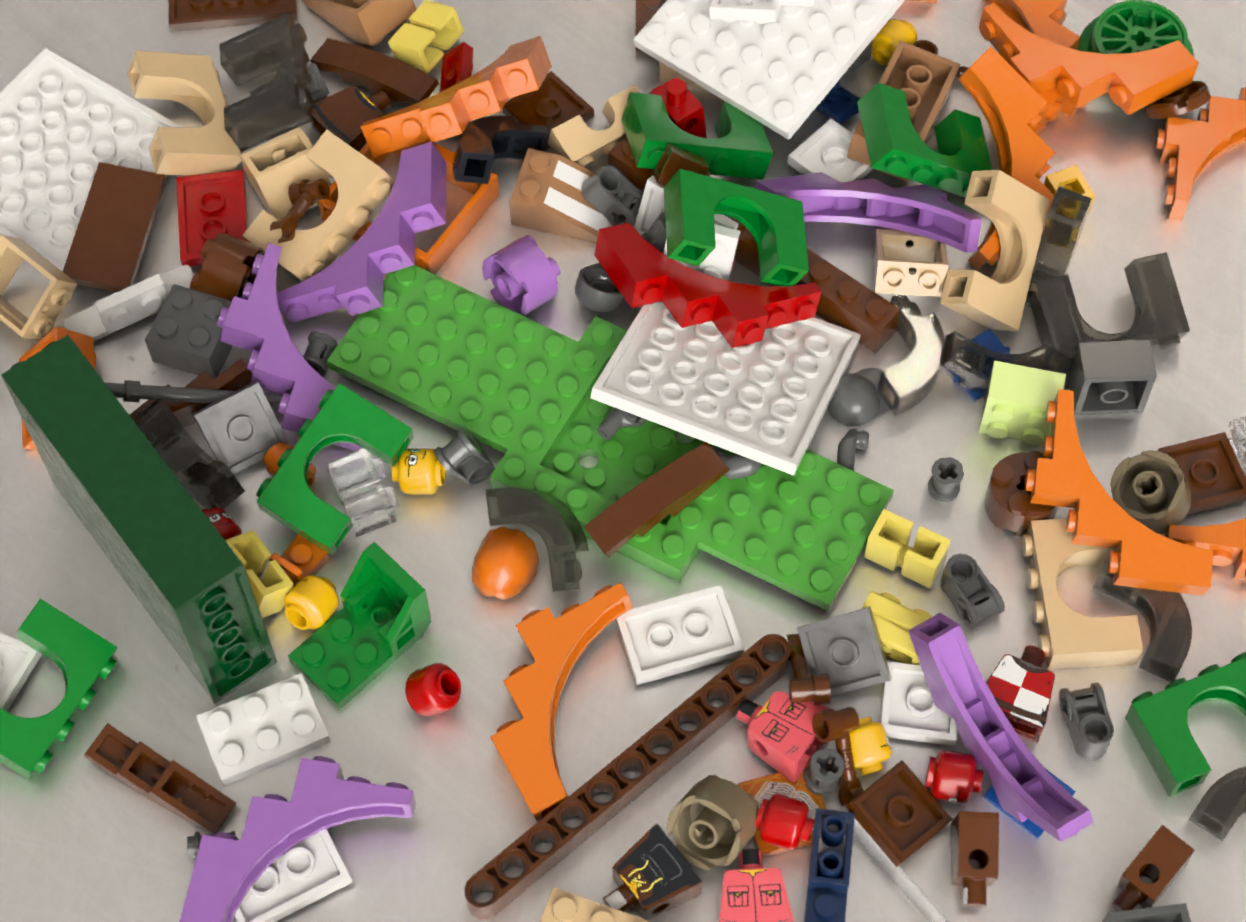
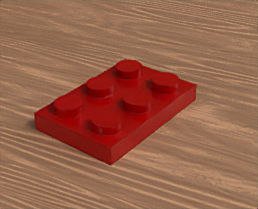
M243 170L176 177L180 261L182 266L203 265L205 259L201 258V252L206 241L209 238L215 240L216 236L222 232L249 243L242 236L248 229L246 186Z

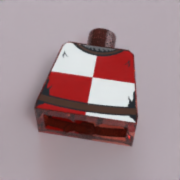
M1028 645L1025 647L1021 658L1005 654L986 681V684L1017 734L1038 743L1046 724L1055 674L1042 668L1046 653L1036 646Z

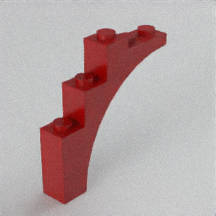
M630 222L601 228L598 231L594 256L631 308L662 301L681 328L712 321L731 348L762 341L765 329L815 317L822 293L815 282L794 286H757L735 283L706 275L667 258L665 254L646 241Z

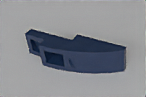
M816 808L804 922H845L855 813Z

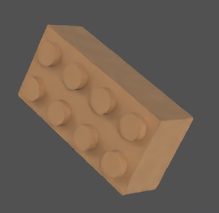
M899 41L879 83L905 92L912 125L919 137L927 144L953 90L961 64ZM860 119L853 133L847 157L871 167ZM884 172V173H886V174H889V175H891V176H894V177H896V178H899V179H901V180H904V181H906V182H909V179H906V178H903V177H900V176H897V175H894V174H890V173Z

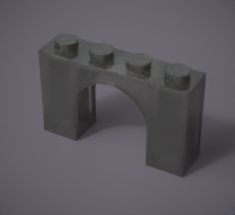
M288 13L219 44L221 66L237 87L267 73L278 71L274 79L264 89L223 108L225 131L242 152L312 121L311 106L314 105V101L309 91V84L312 83V80L307 70L306 63L309 62V56L304 42L307 41V36L300 23L295 24Z
M1167 252L1134 259L1124 268L1134 301L1135 316L1130 329L1122 333L1110 334L1098 331L1083 319L1078 310L1068 274L1034 282L1029 288L1027 295L1048 368L1060 367L1062 372L1070 371L1078 344L1089 340H1101L1102 342L1121 341L1126 338L1150 340L1151 346L1159 344L1160 349L1180 344V339L1190 332V328Z

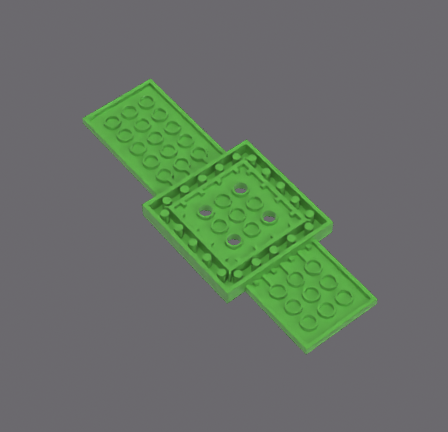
M416 265L388 274L383 282V307L360 313L327 359L329 369L456 431L464 428L479 442L504 453L505 455L490 476L491 490L591 540L593 539L584 526L641 482L679 457L705 443L696 438L689 443H681L675 438L680 432L649 420L641 426L620 428L611 440H606L598 434L596 429L614 407L591 399L592 388L627 330L595 316L578 342ZM718 447L729 457L738 455L736 453ZM807 449L794 475L762 463L760 469L749 477L731 480L723 475L675 517L671 514L667 515L643 537L636 534L616 552L681 583L701 549L829 612L867 544V539L883 509L886 510L890 503L894 490ZM592 456L598 460V463L592 468H585L579 464V461L583 457Z

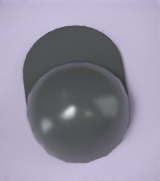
M600 263L584 267L580 270L575 285V295L585 307L596 312L607 313L614 311L621 305L624 297Z
M866 368L854 374L847 373L841 377L827 409L830 416L841 424L847 426L867 424L888 413L897 405L900 398V387L893 375L879 368Z

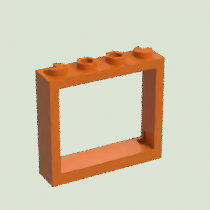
M428 140V141H425V142H422V143H419V144H415V145H412V146H409V147H405V148H402V149H399V150H396V151H393V152H395V153H397V154L400 155V154H401V151H403V150H406V149H409V148H412V147H416V146H419V145H422V144H425V143H428V142H431V141ZM433 142L446 161V180L474 194L427 253L415 247V265L436 274L500 194L498 175L492 172L488 184L455 181L452 170L455 153ZM367 143L359 151L378 166L389 155V153L373 157ZM336 181L329 187V197L318 201L323 222L331 215L337 204L338 186ZM367 221L352 239L357 242L372 223Z

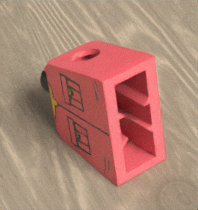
M777 691L772 694L763 707L749 699L744 700L737 712V719L749 725L747 729L749 749L788 780L795 783L809 765L812 755L820 750L824 744L818 740L813 731L812 718L815 713L831 708L823 705H814V702L791 703L789 694Z
M742 850L738 855L739 869L724 872L719 922H794L781 870L778 868H763L761 850Z

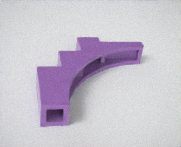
M432 141L401 151L398 173L386 203L364 235L345 254L321 272L297 285L276 293L279 309L290 323L344 307L352 316L383 307L384 274L415 265V233L446 224V161Z
M822 172L756 181V189L802 201L804 222H841L889 228L924 236L950 245L965 253L977 251L982 218L948 202L947 194L925 184L894 189L874 178L841 183Z
M268 243L264 255L257 254L251 272L256 275L254 284L247 282L242 298L234 296L230 308L223 306L217 327L223 328L220 342L252 352L247 367L248 370L253 371L251 383L257 381L261 388L283 395L278 409V413L284 414L281 428L299 433L303 424L308 419L314 420L321 410L318 406L324 394L329 389L334 391L336 387L328 383L307 363L289 336L281 318L276 295V270L282 247ZM352 443L334 444L359 453H363L364 448Z
M938 613L908 630L934 705L955 719L966 754L973 755L976 763L988 770L1001 808L1021 823L1030 819L1060 842L1075 836L1080 830L1092 824L1093 819L1090 810L1070 795L1049 774L1008 721L980 673L960 624L942 613Z
M315 756L313 760L301 758L291 802L287 801L285 797L276 794H266L264 798L252 796L241 840H238L232 834L217 832L215 836L202 834L180 922H232L235 913L252 885L274 861L294 845L324 829L352 820L375 817L413 818L416 807L413 790L396 782L386 783L385 786L370 784L369 780L356 776H351L344 780L340 764L336 763L333 759L324 756Z

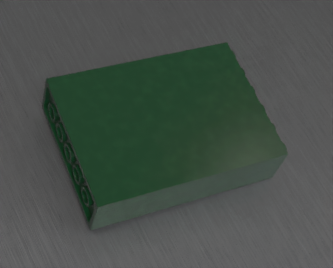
M69 335L47 344L40 352L25 361L14 364L10 370L3 373L1 376L54 485L214 704L277 663L243 563Z

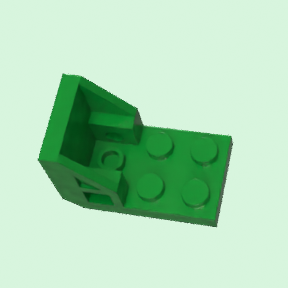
M375 542L362 552L340 594L344 608L288 655L289 661L338 710L421 639L432 622L426 590Z

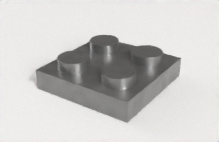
M257 381L192 413L226 478L262 460L266 452L273 445L279 442L290 445Z
M871 606L797 627L810 675L828 673L831 697L892 680Z

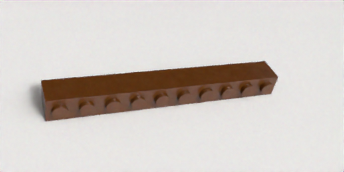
M625 136L608 153L609 165L617 168L627 180L644 193L647 179L653 176L654 169L637 168L627 136ZM726 216L739 224L737 230L741 231L735 261L760 277L759 252L753 235L742 223ZM807 248L809 271L795 285L815 282L822 291L816 315L831 324L861 334L859 343L876 354L896 332L900 309Z

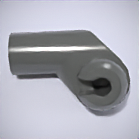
M614 407L596 430L602 438L611 440L620 428L641 426L647 419Z
M857 429L849 430L839 442L837 463L854 471L856 449L865 450L868 448L869 433L867 431H857Z
M717 446L713 447L714 451L730 469L724 475L728 479L735 480L752 476L761 467L760 462L741 455L729 457Z

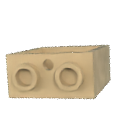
M876 229L873 252L875 293L941 297L949 266L946 244L900 230ZM908 240L914 242L911 246H907L905 243ZM909 268L917 269L915 272L908 271Z
M0 235V320L22 338L40 341L53 330L54 322L63 307L70 302L77 283L22 239ZM23 260H26L51 280L29 319L1 297Z

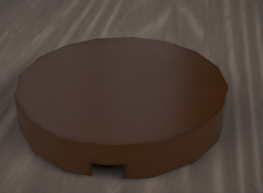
M1192 81L1191 84L1145 106L1146 117L1150 119L1170 118L1201 107L1211 99L1208 85L1206 86V83L1202 81Z

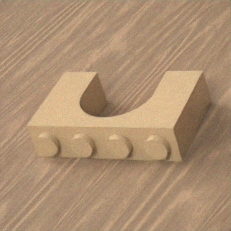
M136 51L127 72L134 98L164 99L179 102L193 110L204 125L198 128L158 126L149 146L156 174L192 176L235 171L237 165L242 161L241 154H243V149L237 142L235 123L233 119H230L227 109V98L222 93L219 84V72L214 68L211 56Z
M328 130L323 133L306 157L337 183L338 200L331 215L317 227L309 230H295L293 240L278 243V240L282 237L281 228L270 231L271 223L278 219L263 209L242 235L251 244L262 248L263 253H265L268 243L282 247L278 265L301 282L321 272L333 263L337 256L346 249L356 232L367 223L369 216L379 203L389 195L390 189L395 182L381 167Z
M1001 170L972 171L964 204L988 217L995 225L1000 238V259L994 274L990 278L976 270H948L940 304L988 329L1019 331L1050 200Z
M1067 518L1031 520L1027 534L1022 535L1021 546L1023 556H1029L1030 567L1027 568L1028 588L1034 589L1036 601L1032 603V614L1034 622L1040 623L1041 634L1038 635V651L1040 657L1046 658L1047 670L1136 665L1143 651L1137 615L1113 617L1085 616L1071 609L1063 601L1057 589L1056 579L1063 572L1081 566L1108 565L1110 552L1116 551V549L1071 544L1072 532L1066 531Z

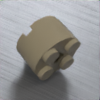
M1148 450L1132 458L1128 457L1116 467L1112 475L1110 486L1113 500L1132 518L1157 534L1164 535L1169 525H1179L1189 512L1191 490L1185 475L1177 462L1163 452Z
M709 775L697 782L672 809L667 821L669 836L673 835L677 844L675 847L691 865L705 870H713L715 866L724 865L725 867L735 860L754 836L757 830L758 802L755 797L747 794L735 783L719 778L716 775Z

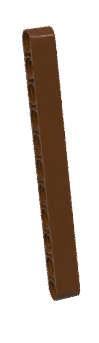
M768 634L762 637L475 873L466 882L464 888L466 903L470 913L482 920L496 916L736 716L744 700L754 701L784 676L788 669L791 651L788 641L778 634ZM767 653H776L781 657V659H779L778 661H771L766 659L764 655ZM746 675L750 676L754 681L750 684H742L736 678ZM719 698L725 701L726 705L713 707L708 702L711 699ZM690 721L697 724L698 728L693 731H687L682 729L680 725ZM656 745H665L670 751L659 755L655 754L651 749ZM634 768L639 770L641 775L630 779L623 776L622 773L627 769ZM600 792L609 793L613 797L606 803H599L593 799ZM572 816L583 820L580 826L574 828L567 827L563 822ZM540 841H549L554 845L548 852L542 853L534 849V846ZM512 865H517L524 869L521 875L513 878L507 877L504 871ZM481 890H488L494 894L485 903H479L473 899L475 894Z

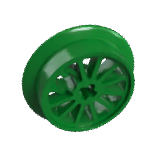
M1145 0L1123 1L1107 8L1085 27L1081 33L1077 49L1079 51L1101 54H1126L1156 49L1179 40L1194 57L1187 30L1179 17L1168 8Z

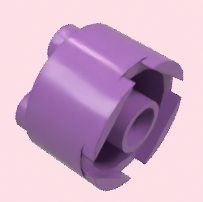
M530 235L515 240L483 261V276L485 281L489 278L492 281L494 288L490 290V293L499 305L522 316L529 314L557 295L558 282L556 277L560 275V268L553 258L545 256L535 239Z

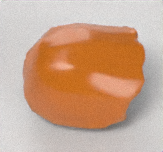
M499 527L489 530L482 540L471 569L472 582L480 593L487 597H497L502 600L520 594L536 576L539 559L534 541L518 529Z

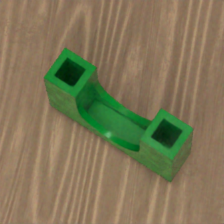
M878 82L857 102L872 168L965 198L972 171L993 170L980 117L957 109L952 111L934 127L939 148L938 153L925 144L915 131L904 91Z
M629 92L621 121L637 168L655 169L664 153L666 144L670 143L704 158L709 167L710 175L764 180L773 156V150L762 123L731 104L724 102L715 126L718 138H702L683 131L671 121L661 95Z
M679 169L663 188L667 258L699 266L716 248L714 215L720 214L736 219L753 235L759 252L762 282L778 286H794L809 271L802 201Z
M341 383L338 384L334 391L329 389L324 394L318 406L321 410L314 420L308 419L303 424L298 433L300 438L293 450L290 448L285 450L277 463L279 467L277 473L272 479L266 478L256 493V496L259 497L256 502L261 511L331 556L337 551L352 529L353 524L351 518L318 498L308 487L307 473L313 458L322 449L332 444L352 443L364 448L394 467L401 454L407 449L414 438L412 428Z
M39 599L19 627L16 638L46 656L58 666L65 681V696L60 704L51 712L35 718L14 716L0 708V762L28 780L34 771L42 774L54 756L49 752L51 746L56 739L63 743L75 725L70 720L78 708L85 711L97 693L91 689L99 677L106 680L118 662L113 658L117 649L115 645L42 599Z
M1246 652L1234 657L1228 665L1219 667L1218 664L1211 665L1203 669L1198 674V677L1188 681L1185 678H1179L1169 683L1165 690L1153 695L1151 691L1138 695L1131 701L1132 704L1125 719L1169 797L1202 784L1211 771L1209 764L1189 730L1187 723L1188 710L1202 702L1219 701L1234 706L1246 716Z

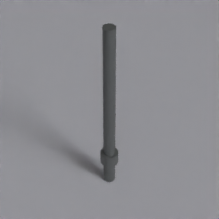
M125 380L124 384L105 382L115 397L123 398L124 402L139 403L140 399L213 403L235 392L231 390L141 385L140 381ZM264 393L270 406L279 408L283 395Z

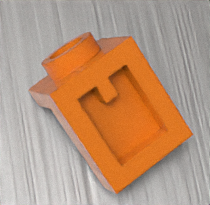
M298 534L281 556L273 553L269 560H276L294 583L293 586H295L301 578L307 575H316L327 562L329 556L327 552Z

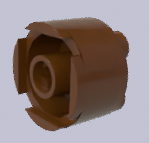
M224 232L220 235L218 234L215 240L209 238L201 252V258L205 259L201 271L197 270L190 283V289L230 301L233 300L234 296L240 298L247 282L254 284L256 275L251 273L257 254L263 253V249Z
M1039 451L1015 453L1003 458L994 466L988 484L985 510L989 519L996 527L1003 531L1005 528L1016 532V536L1027 534L1031 520L1054 519L1058 506L1030 503L1031 491H1025L1027 469H1033L1037 458L1047 459Z

